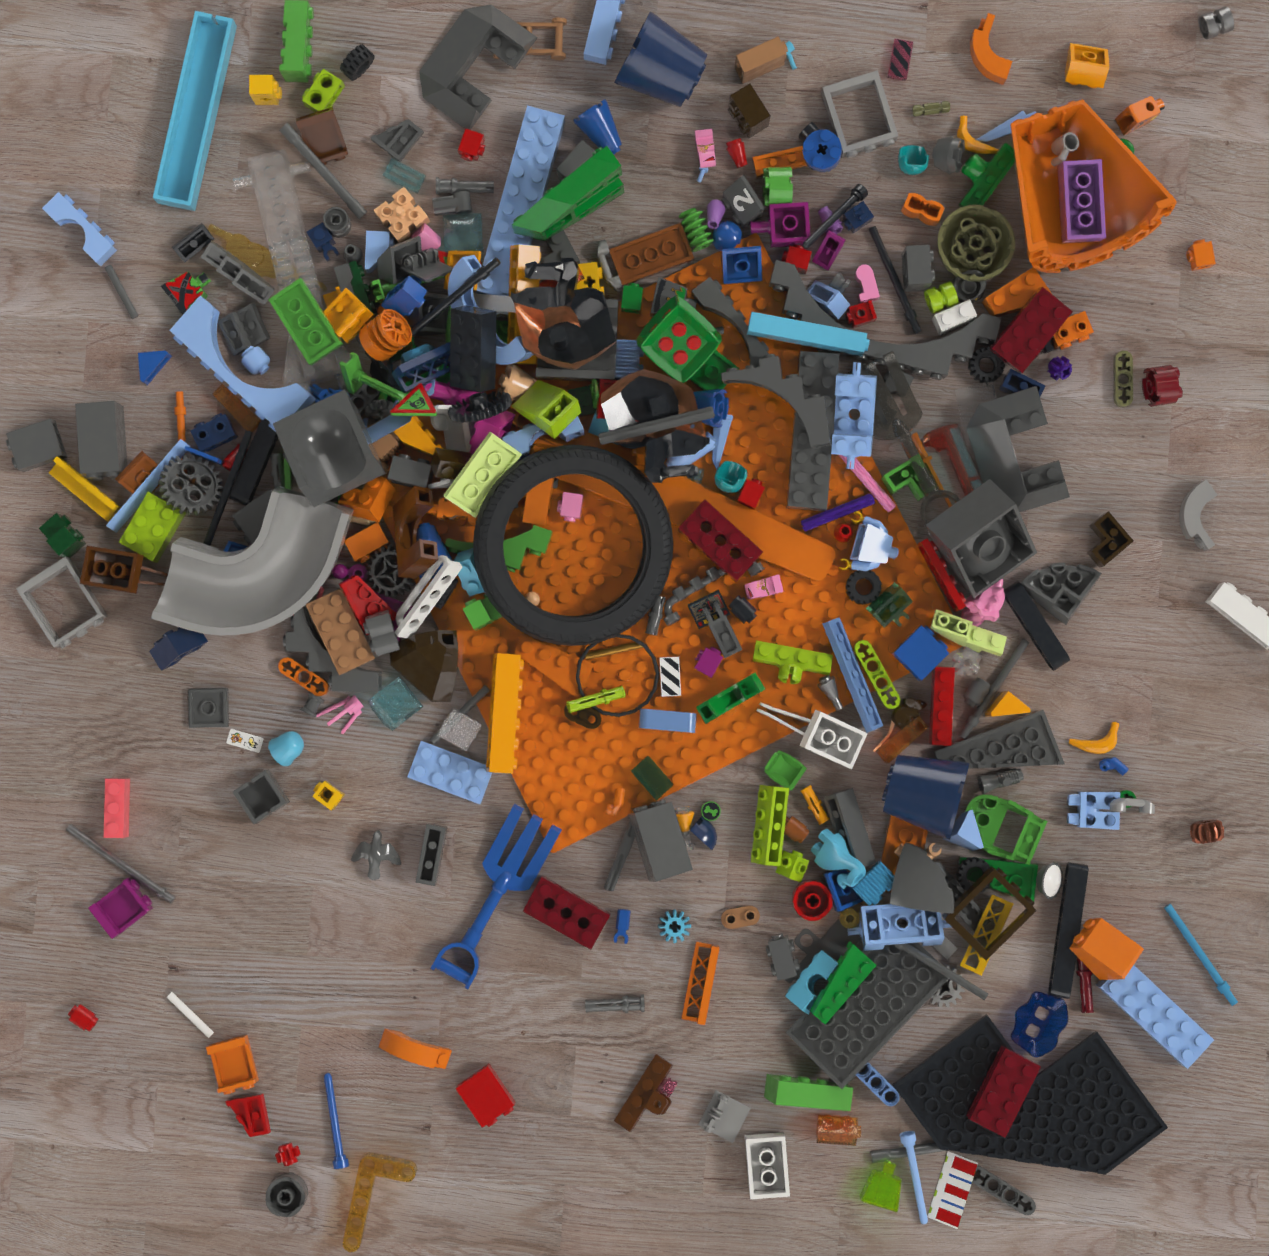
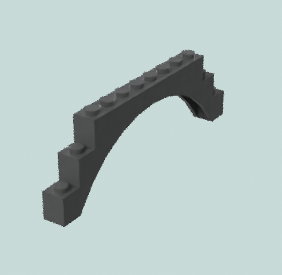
M775 261L769 287H773L772 290L777 292L787 291L782 314H786V317L790 319L800 318V321L847 329L835 322L818 306L806 290L794 264ZM982 313L963 329L942 339L921 344L898 345L869 339L868 351H864L862 356H853L857 360L866 361L869 359L873 360L874 364L885 366V364H888L901 371L908 369L912 370V374H927L932 379L941 380L948 376L952 357L957 362L965 363L972 358L976 340L982 345H990L996 341L1001 318ZM818 348L819 350H822V351H829V350H826V349ZM836 352V354L841 356H848V353Z

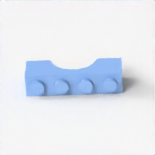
M58 192L42 209L60 226L68 223L82 226L86 237L83 250L97 264L102 266L117 251L113 247L115 242L108 235L103 237L99 233L102 229L94 221L90 224L86 220L88 215L81 208L76 210L72 206L75 202L67 194L63 197Z
M577 416L558 435L565 442L584 435V428L579 417ZM530 423L517 432L510 431L506 433L502 440L522 454L518 459L520 461L530 455V448L535 440L548 434L535 424Z

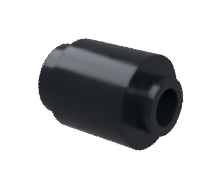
M739 595L728 606L731 612L743 624L746 621L750 623L757 616L755 614L757 609Z

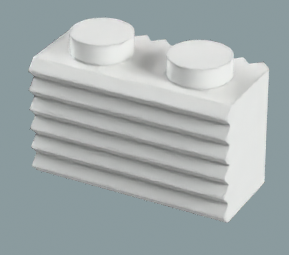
M969 299L935 314L932 322L938 335L949 332V330L952 331L956 327L959 328L963 324L970 323V321L976 318L977 314Z

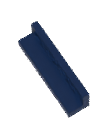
M450 342L397 366L392 372V376L403 393L413 390L419 383L424 385L432 379L439 378L450 372V362L448 361ZM434 362L443 364V370L434 369ZM419 369L428 371L426 378L418 376ZM402 377L412 378V385L406 386Z

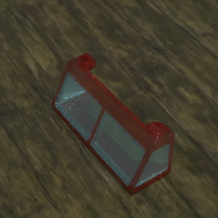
M958 424L942 426L927 432L921 438L924 448L932 447L937 453L944 450L947 451L965 496L982 485Z

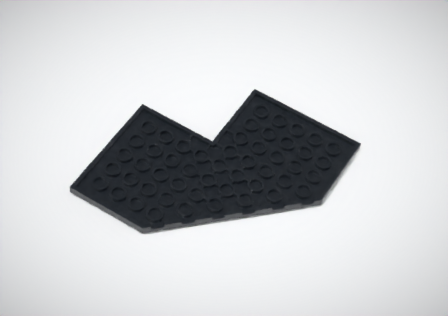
M987 1014L892 1084L939 1149L946 1151H957L972 1155L977 1154L998 1159H1009L1106 1175L1168 1128L1097 1031L1093 1032L1037 1074L1006 1138L971 1121L966 1116L1001 1045L1014 1051Z

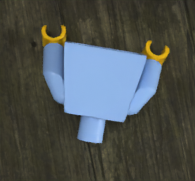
M855 511L854 514L858 515L860 519H851L853 524H859L850 560L853 561L849 562V560L842 558L840 561H847V567L839 568L842 570L851 568L852 570L869 571L878 568L880 563L886 564L888 557L892 559L897 558L899 549L892 546L893 537L888 534V530L882 522L867 516L862 517L859 511Z

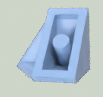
M973 810L961 813L954 823L950 840L945 838L943 840L971 851L984 848Z

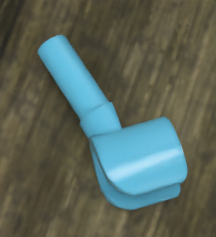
M788 41L787 43H785L788 49V52H786V56L790 62L792 70H794L797 67L795 65L791 52L794 51L795 48L790 41Z

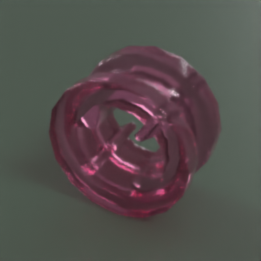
M668 1077L661 1093H667V1096L670 1097L678 1082L676 1080L673 1082Z

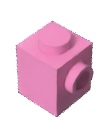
M563 492V499L558 501L557 512H560V516L564 517V521L575 522L576 519L580 520L583 495Z

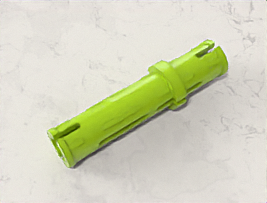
M621 685L609 690L602 689L599 693L567 701L566 705L569 713L602 703L605 705L609 704L610 701L624 698L626 694Z

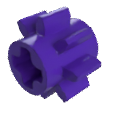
M1064 356L1053 358L1048 364L1050 377L1056 381L1059 378L1062 380L1068 378L1072 372L1070 360Z

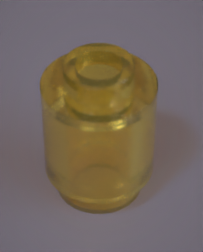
M849 907L839 912L838 920L842 926L850 929L858 925L859 915L853 908ZM848 915L853 916V919L850 922L846 921V917Z

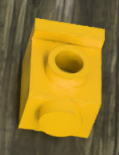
M324 781L323 783L319 782L313 789L315 793L312 797L332 811L345 794L328 781ZM327 790L331 792L330 798L325 796Z

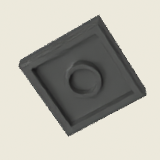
M228 688L188 689L189 728L229 727Z

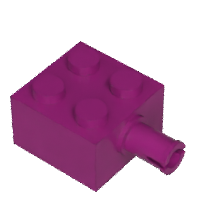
M808 202L769 204V219L767 221H750L751 234H770V248L793 245L802 246V243L810 236Z

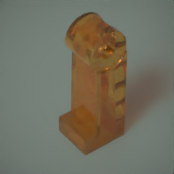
M221 384L212 393L245 430L254 432L258 428L261 420L225 385Z
M920 716L914 718L912 722L903 729L901 728L876 750V753L885 764H889L917 739L928 726Z

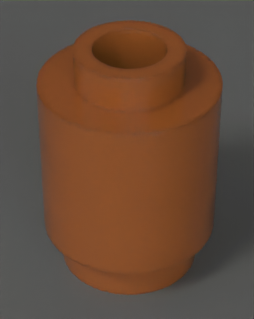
M786 816L784 834L794 842L798 841L801 844L810 831L806 829V825L794 816L790 818Z

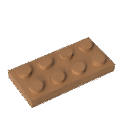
M341 588L305 605L339 676L375 659Z

